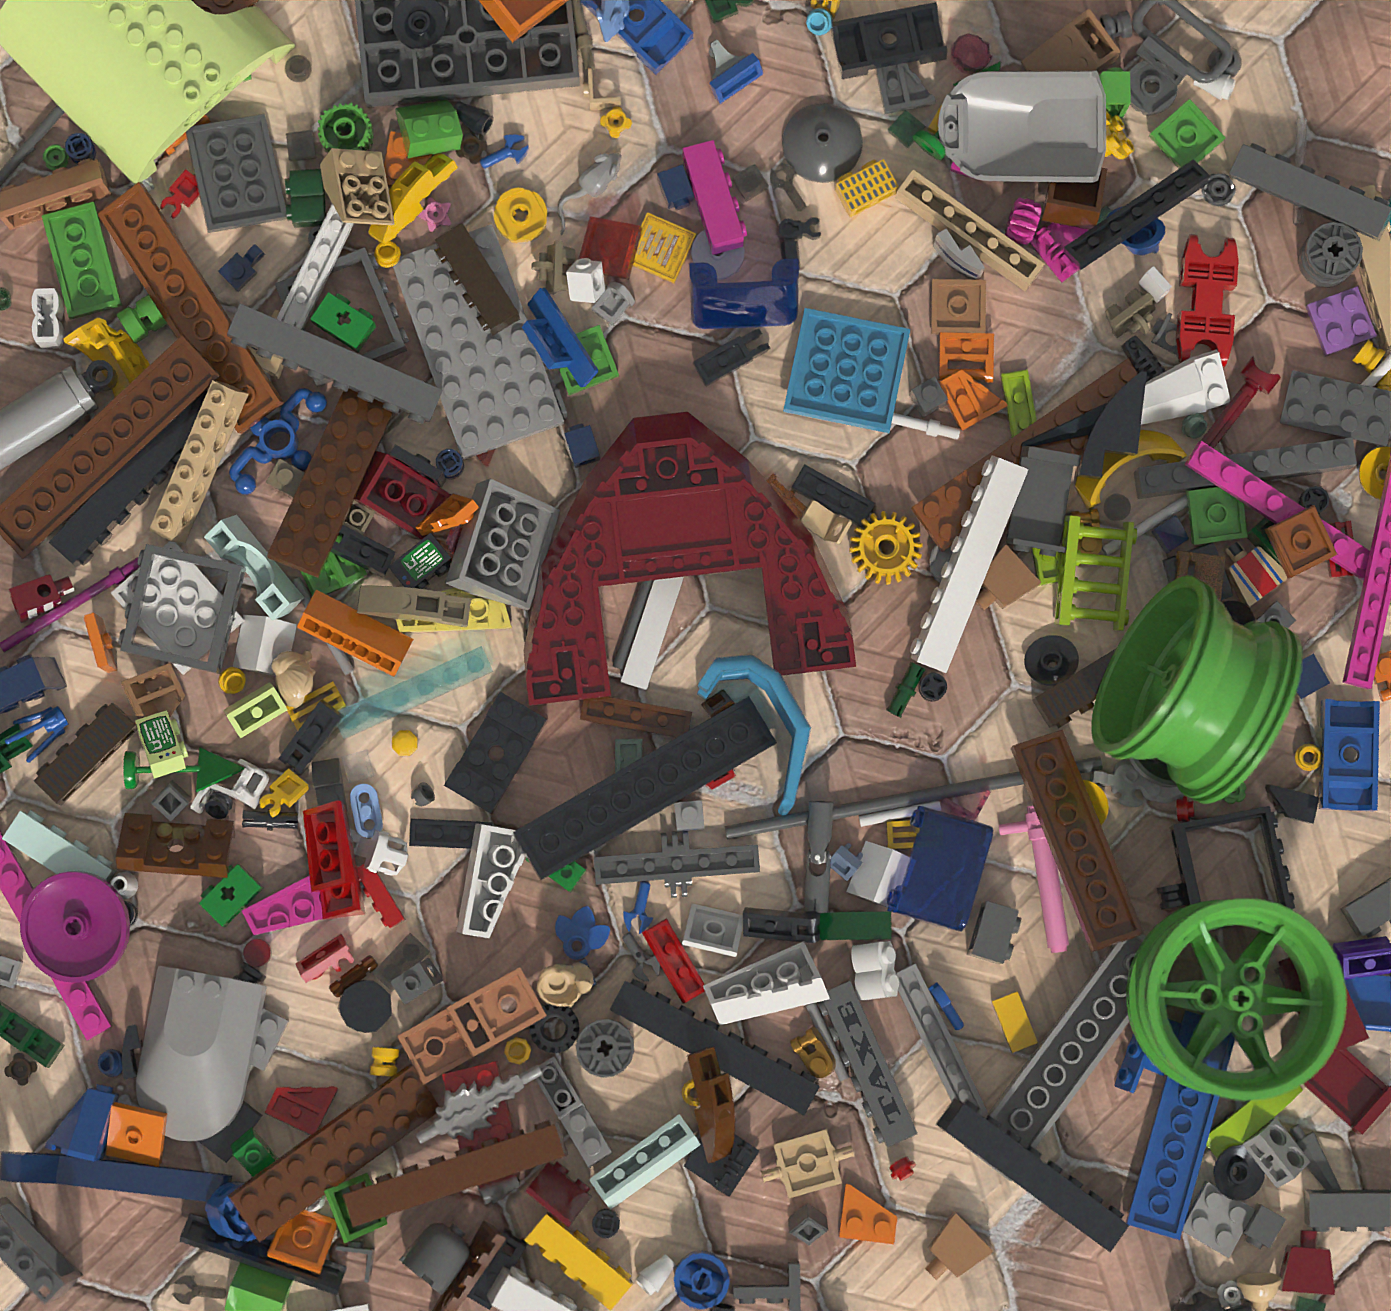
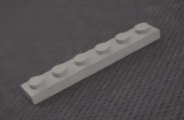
M913 964L897 972L896 976L899 980L898 993L951 1102L956 1097L964 1103L967 1098L980 1108L977 1112L983 1117L989 1114L917 965Z

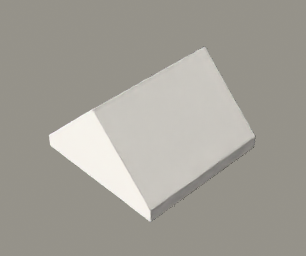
M243 615L245 621L241 624L233 667H237L240 670L276 676L271 668L272 661L280 653L292 651L297 624L278 619L272 621L267 616Z
M865 841L861 852L863 854L861 859L863 863L852 875L846 892L898 912L917 860L893 849Z
M692 903L682 945L736 957L743 928V915Z

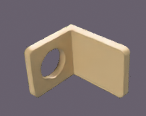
M588 68V81H583L584 98H589L590 110L612 109L615 106L621 107L620 97L594 99L592 68Z
M815 500L810 501L800 518V521L807 529L824 541L835 544L841 543L852 524L851 520L836 516ZM842 525L841 531L834 536L836 529Z

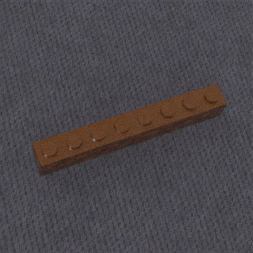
M550 1120L535 1124L534 1131L524 1133V1130L520 1129L508 1133L509 1139L498 1142L496 1137L481 1142L482 1148L472 1151L469 1146L454 1151L456 1157L445 1160L444 1155L428 1160L429 1166L419 1169L418 1164L403 1168L402 1175L392 1177V1174L388 1173L376 1177L377 1183L366 1186L364 1181L349 1186L350 1192L343 1194L352 1225L355 1227L565 1157L569 1154L559 1124L551 1125Z

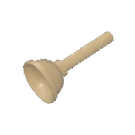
M1249 1273L1239 1276L1236 1282L1243 1296L1252 1302V1307L1255 1311H1266V1308L1269 1307V1301L1276 1296L1282 1280L1279 1275L1272 1273Z

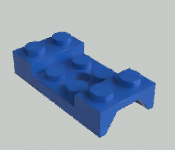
M580 0L597 18L596 9H601L602 0ZM629 0V13L634 9H639L644 13V18L641 21L635 22L629 18L628 13L623 19L624 29L619 30L617 35L637 54V58L656 75L693 39V31L661 0Z
M1321 700L1322 768L1321 782H1319V809L1372 812L1378 810L1380 701ZM1347 747H1352L1357 752V759L1353 763L1347 762L1343 757V752Z

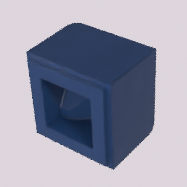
M1176 515L1151 532L1166 554L1189 539Z

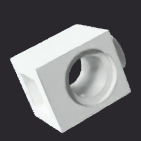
M581 258L576 260L566 271L570 301L595 303L605 292L602 262Z

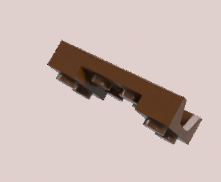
M124 813L115 856L117 870L227 878L232 838H235L234 821L207 819L206 825L155 822L152 815ZM180 845L183 847V849H181L178 852H173L169 850L172 846Z

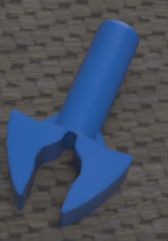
M515 134L505 135L504 140L506 144L504 148L480 159L481 166L486 169L508 157L515 159L516 163L519 164L527 155L529 145L520 150L513 149L515 143L525 140L524 136Z
M646 881L640 882L634 909L629 913L623 912L624 922L629 932L631 921L637 915H640L639 918L642 921L639 934L645 931L653 920L652 917H647L645 913L651 886Z
M936 982L928 988L931 995L939 1004L954 1029H962L964 1027L963 1021L952 1006L951 1000L945 991Z

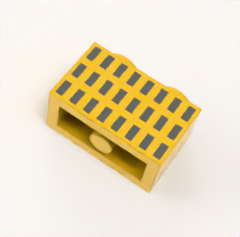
M884 159L876 162V160L869 161L856 174L853 175L852 172H849L838 179L839 182L836 183L835 191L850 218L897 193L899 186Z

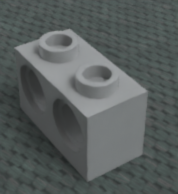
M1277 1118L1269 1121L1243 1143V1146L1276 1188L1295 1179L1311 1162Z

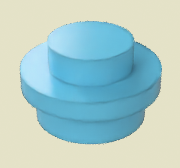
M816 8L808 14L806 24L810 32L815 35H824L831 30L833 18L826 9Z

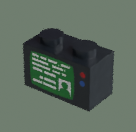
M430 533L388 567L404 587L426 589L430 585L428 581L435 575L441 577L449 571V564L452 563V559Z

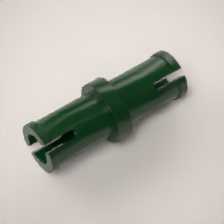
M910 662L901 683H897L895 686L897 690L886 711L899 718L902 717L911 697H915L917 693L915 689L926 669Z

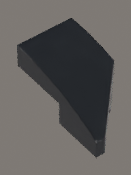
M1266 784L1265 789L1267 793L1271 794L1276 804L1275 809L1277 813H1283L1287 818L1314 824L1320 797Z
M137 1024L127 1027L123 1041L122 1071L124 1079L137 1077L138 1068L134 1049L142 1048L143 1041L139 1039Z

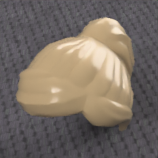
M305 650L302 654L295 651L282 652L272 661L271 668L276 674L275 687L283 702L289 707L297 708L301 706L305 695L312 690L313 675L316 671L311 669L308 664L312 660L310 651Z
M580 962L573 963L572 966L565 964L548 966L541 971L536 990L539 997L546 1003L555 1006L572 1007L581 994L591 990L594 984L593 973L587 965Z

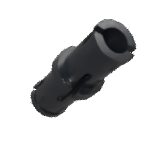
M268 809V812L243 810L242 828H267V831H273V828L298 830V812H280L277 816L272 817L270 816V809Z

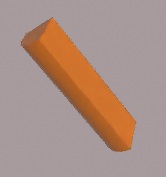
M318 590L314 592L297 628L395 677L414 640L365 614L357 613V610Z

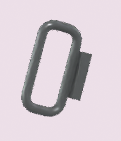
M1143 0L1132 16L1134 31L1145 40L1136 53L1177 86L1186 75L1199 83L1207 84L1214 82L1221 76L1232 60L1233 51L1227 40L1177 0ZM1155 3L1165 4L1221 50L1222 57L1210 72L1204 73L1198 70L1144 26L1143 18Z

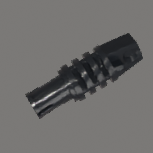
M1136 335L1121 346L1138 374L1141 371L1147 372L1146 382L1166 372L1161 363L1152 354V351Z

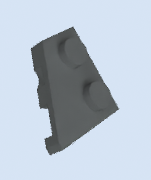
M907 63L875 69L884 114L934 105L936 103L935 97L932 94L930 95L921 84L922 81L909 69Z

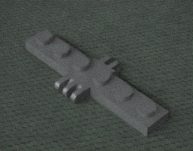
M683 831V842L678 843L677 832H672V843H667V834L661 833L662 852L594 857L596 885L664 880L665 888L670 887L671 898H677L676 887L680 886L682 897H688L687 886H692V877L760 872L758 845L690 850L688 831Z

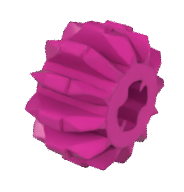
M1018 198L1014 202L1009 215L1005 236L1017 244L1028 245L1035 235L1040 220L1041 205L1028 198Z

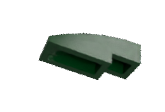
M891 911L819 913L820 924L817 925V929L820 930V940L892 939Z

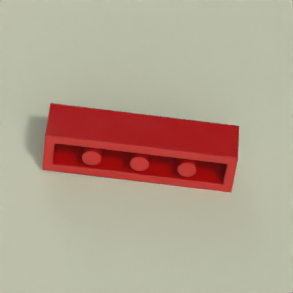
M364 864L357 867L359 881L365 886L363 891L368 898L371 896L374 901L372 906L376 912L380 911L383 916L380 919L384 926L393 928L406 920L379 874L363 868Z

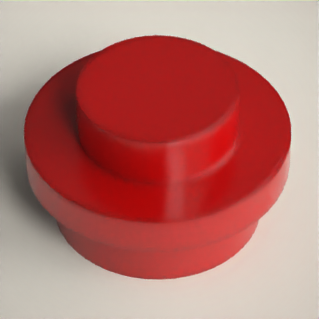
M1187 796L1176 800L1178 821L1189 822L1190 817H1195L1194 801H1189Z
M908 1156L896 1161L889 1167L892 1172L891 1178L893 1180L899 1178L900 1181L907 1179L914 1174L915 1162L910 1161Z

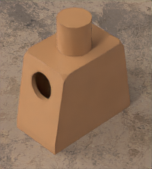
M1006 544L991 562L981 586L983 590L978 594L975 603L983 611L994 601L1001 609H1004L1038 587L1041 581Z
M953 1212L928 1247L936 1258L925 1270L936 1281L947 1269L956 1277H959L989 1256L993 1250L957 1213Z

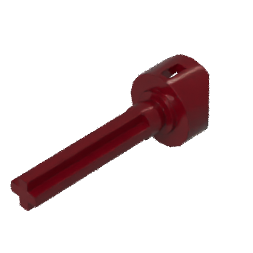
M1254 356L1251 357L1239 373L1246 383L1242 385L1200 440L1213 449L1244 411L1257 391L1268 395L1281 379L1279 374H1269L1260 370L1255 364Z

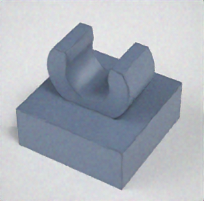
M850 843L844 847L841 845L831 857L830 868L846 881L850 879L863 863L861 861L863 857L861 852L854 856L848 851L852 846Z

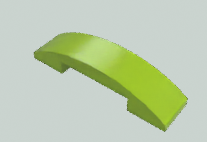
M1298 1086L1275 1097L1248 1100L1225 1121H1221L1210 1130L1206 1146L1218 1158L1228 1147L1241 1145L1280 1113L1303 1089Z

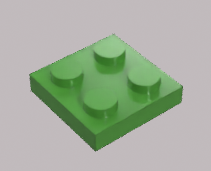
M1190 99L1149 135L1178 169L1193 159L1199 163L1226 138Z
M1218 486L1186 490L1192 544L1197 545L1248 537L1244 503Z

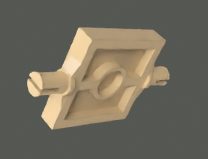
M827 1129L773 1144L777 1156V1167L761 1171V1174L764 1176L773 1173L772 1175L762 1177L764 1182L780 1178L785 1185L788 1198L841 1184L842 1181L838 1171L839 1160L854 1157V1153L852 1151L842 1154L853 1150L851 1145L835 1150L830 1143Z

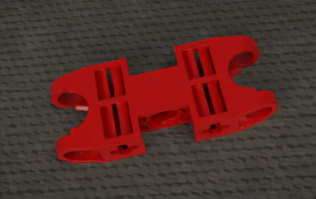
M1189 234L1181 259L1179 286L1192 287L1191 311L1181 310L1177 315L1175 341L1179 363L1190 358L1191 350H1194L1195 345L1204 344L1212 351L1217 350L1219 352L1222 367H1225L1234 340L1235 315L1222 314L1223 290L1233 291L1237 287L1239 259L1237 244L1234 238L1226 237L1223 251L1217 257H1210L1202 251L1201 244H1198V235Z

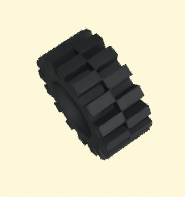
M551 1004L542 1006L547 1016L530 1025L529 1030L533 1042L538 1048L548 1053H560L569 1049L577 1040L580 1030L579 1021L575 1013L567 1006ZM557 1017L564 1022L565 1033L562 1037L551 1039L545 1034L544 1024L549 1018Z

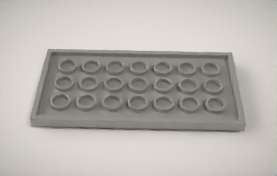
M492 224L468 233L520 316L519 321L494 336L491 335L488 329L483 331L476 319L479 314L475 307L470 309L464 301L462 294L465 291L460 284L455 286L448 274L451 271L447 262L442 264L434 252L437 248L436 244L400 256L398 263L393 266L435 385L443 390L440 399L463 460L565 424L542 359L522 329L527 318Z

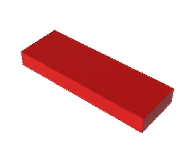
M667 918L642 932L682 1004L705 992L703 980Z

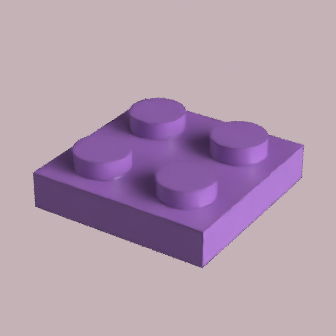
M1358 286L1306 305L1324 356L1377 337Z

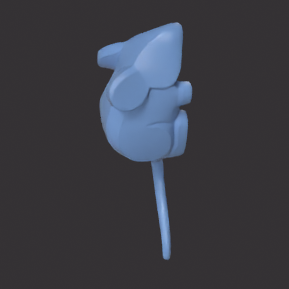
M602 0L601 9H596L597 19L605 42H608L619 30L624 29L623 19L629 13V0Z

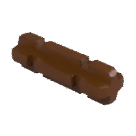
M371 955L364 958L360 965H355L340 977L341 980H336L329 986V990L336 998L343 995L344 990L353 983L367 976L366 973H371L378 967V963Z

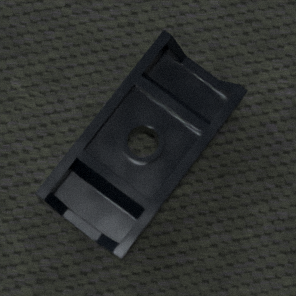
M936 2L831 22V34L841 79L868 75V70L913 61H920L921 65L947 59L948 50L943 42ZM890 33L897 40L894 43L887 44L882 40V36Z
M499 692L487 712L486 718L462 758L457 762L444 786L488 813L493 814L548 720L504 693ZM493 746H500L504 750V756L499 761H493L489 758L488 753Z

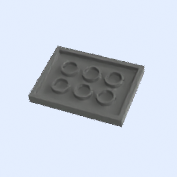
M265 114L196 125L185 132L207 233L287 219L285 202Z

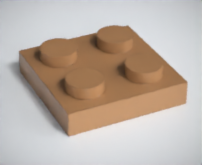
M932 279L931 334H940V332L986 333V280Z

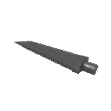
M1299 1124L1291 1127L1289 1130L1296 1139V1144L1311 1161L1307 1168L1325 1190H1342L1315 1133L1312 1131L1305 1135Z

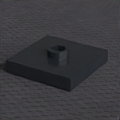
M397 445L393 447L390 452L393 458L442 488L446 481L443 471L432 466L430 460L418 453L413 455Z

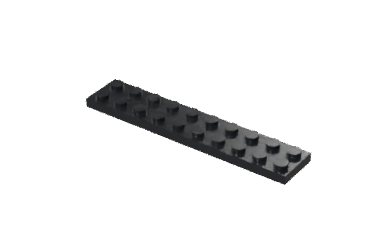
M748 696L513 832V835L541 881L771 748L777 742Z

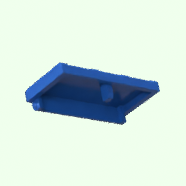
M1374 975L1360 978L1356 976L1353 979L1344 980L1365 1029L1391 1032V976Z

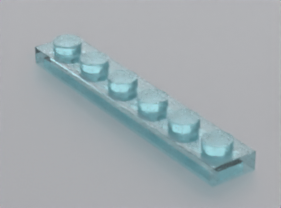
M482 646L340 710L339 712L344 717L337 726L343 739H347L493 672V669Z

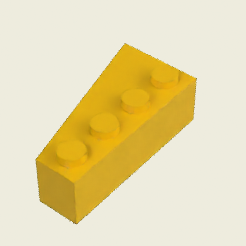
M549 1211L525 1238V1241L531 1246L535 1243L544 1257L550 1262H557L560 1265V1269L576 1282L579 1281L584 1290L610 1311L633 1284L629 1280L632 1276L620 1265L617 1268L608 1262L610 1259L608 1254L599 1247L594 1250L587 1244L589 1241L587 1236L578 1229L573 1232Z

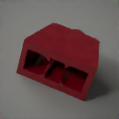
M1301 1230L1300 1246H1286L1279 1275L1282 1283L1278 1290L1335 1295L1330 1249L1317 1247L1318 1232Z

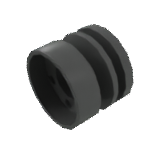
M1331 222L1319 226L1310 234L1299 250L1298 265L1300 272L1307 281L1319 287L1329 288L1341 284L1354 272L1362 259L1363 247L1360 237L1352 228L1343 223ZM1330 247H1332L1333 252H1338L1335 257H1333L1332 252H1328Z
M611 1019L596 1020L588 1024L579 1034L576 1043L577 1058L581 1066L590 1074L601 1078L613 1077L623 1072L631 1063L634 1054V1039L629 1030L620 1022ZM602 1040H605L607 1044L613 1045V1049L609 1051V1056H605L603 1052L599 1053L597 1051V1048L601 1046Z

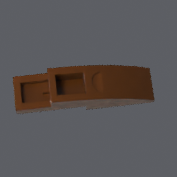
M707 1047L687 1055L700 1104L699 1108L694 1109L707 1162L712 1163L732 1153L735 1134V1111L729 1074L720 1072L714 1047Z

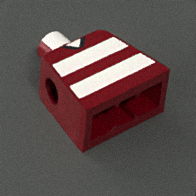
M48 574L10 588L9 594L20 622L24 623L61 605L60 597L73 592L74 588L69 576L53 581L51 575ZM42 592L50 593L47 597L40 596Z

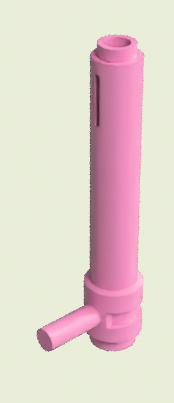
M1027 806L1026 821L1000 824L999 832L1000 835L1028 832V838L1032 841L1047 947L1051 948V953L1067 951L1069 939L1058 867L1034 807Z

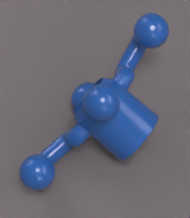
M299 388L281 406V417L278 420L270 421L267 417H264L250 428L254 435L259 436V443L255 447L250 446L244 449L229 469L230 478L235 482L236 490L239 493L248 495L256 488V479L252 475L240 473L251 458L262 464L269 463L273 459L278 460L280 458L285 460L291 458L292 466L301 471L307 470L312 456L306 450H297L299 441L296 432L299 428V420L291 411L302 399H305L306 407L311 412H321L327 405V399L323 393L312 392L307 388ZM279 432L289 434L290 442L284 449L278 451L271 449L270 439L274 434Z

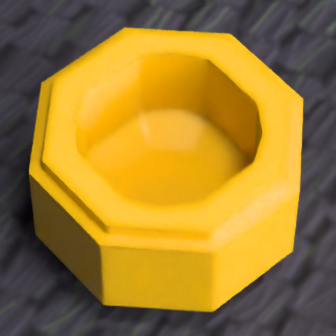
M399 730L392 737V749L399 756H411L418 749V738L410 730Z
M515 1037L506 1043L504 1054L509 1062L521 1064L529 1059L532 1048L526 1039Z

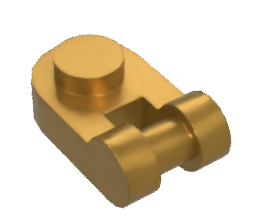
M1098 508L1089 509V512L1079 513V511L1070 512V516L1081 517L1080 523H1090L1091 527H1100ZM1082 537V539H1078L1077 550H1081V553L1097 555L1100 553L1102 538Z
M811 1027L806 1030L804 1036H797L790 1041L792 1049L800 1056L812 1076L824 1078L834 1071L836 1067L835 1057L816 1027ZM810 1044H813L816 1048V1051L813 1053L807 1047Z

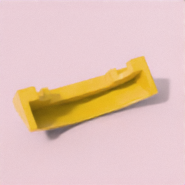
M101 318L88 322L63 338L65 344L78 349L92 362L104 360L113 367L117 373V383L112 388L114 397L122 392L150 365L140 347L134 343L127 333L122 329L114 330L107 325L106 320ZM101 370V372L103 373V375H104L105 378L107 379V377H108V371H107V370Z
M1140 430L1138 454L1131 456L1105 452L1102 477L1099 479L1077 477L1075 488L1086 509L1089 510L1101 503L1100 492L1106 486L1105 481L1124 463L1143 455H1149L1152 461L1161 459L1167 461L1168 464L1183 461L1187 454L1171 436L1151 430Z

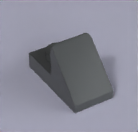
M339 758L312 762L313 788L316 791L318 806L334 801H342L347 811Z

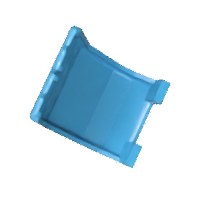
M753 655L716 658L699 682L698 688L700 689L697 695L707 700L719 681L748 679L766 692L792 737L783 798L778 808V813L785 816L795 803L811 726L779 672Z

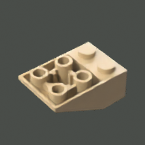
M331 148L320 163L324 189L342 222L394 225L382 152Z

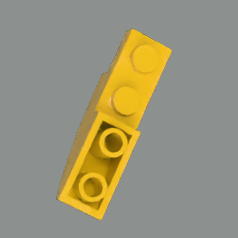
M436 153L423 166L414 161L389 190L395 224H371L368 231L369 235L384 245L394 239L397 233L414 221L416 216L424 210L419 202L426 198L442 181L449 178L450 174L458 168L454 160L442 153Z

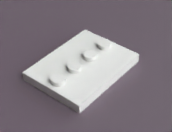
M169 541L162 547L184 552L176 542ZM155 555L138 625L162 652L201 660L210 652L223 595L196 564ZM140 567L111 592L125 610L127 604L132 603L134 592L131 591L134 577L139 575ZM237 611L231 633L245 621ZM174 664L183 675L191 669L190 667Z

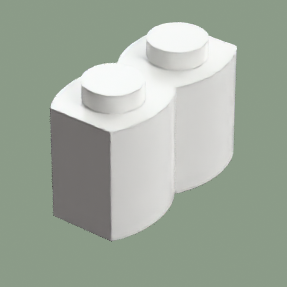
M55 288L35 289L32 295V309L36 315L32 323L33 338L42 349L61 348L64 343L63 338H65L64 327L61 323L64 315L63 299Z
M891 941L852 946V964L856 972L855 990L859 1001L897 996L899 980L894 970L896 953Z

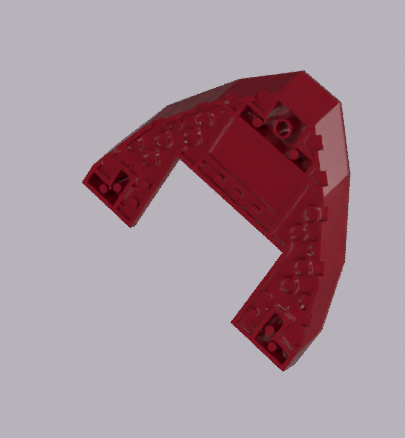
M688 411L633 418L585 478L540 568L523 650L529 706L611 696L598 589L600 586L762 568L773 669L779 672L781 676L856 667L849 614L812 534L745 456Z

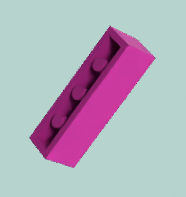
M714 140L682 148V159L712 255L743 247V240L747 236L744 221H739L737 217V212H740L736 196L731 197L729 188H732L729 173H724L722 169L724 157L721 148L716 149Z

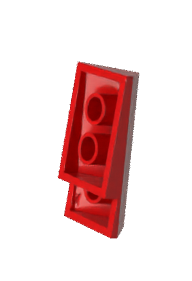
M334 801L304 810L303 817L311 892H320L323 919L365 915L346 806L342 801Z

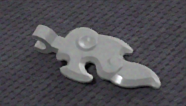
M1128 759L1121 760L1115 765L1113 775L1100 771H1094L1090 775V781L1096 785L1111 786L1114 794L1120 792L1122 797L1119 798L1118 802L1128 807H1139L1143 804V801L1135 796L1134 792L1137 789L1142 791L1146 800L1158 803H1170L1185 796L1177 787H1162L1148 781L1138 773Z

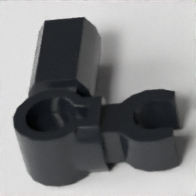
M810 218L805 223H802L801 220L784 219L777 229V236L783 241L780 244L783 272H795L801 269L799 246L795 239H802V236H806L811 240L820 238L821 232L815 233L810 230L811 225L819 224V218Z

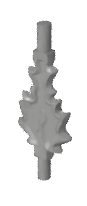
M536 1065L520 1075H509L506 1081H502L500 1076H497L490 1087L483 1086L480 1092L477 1091L475 1081L468 1089L466 1084L462 1083L455 1093H451L449 1090L446 1091L444 1107L436 1108L438 1118L433 1120L434 1124L416 1134L419 1142L422 1144L439 1133L440 1135L447 1133L454 1140L458 1134L473 1140V1132L475 1130L486 1129L492 1126L487 1122L486 1118L496 1115L492 1110L493 1107L498 1108V1103L502 1100L515 1099L516 1092L521 1091L525 1084L543 1074L539 1066Z

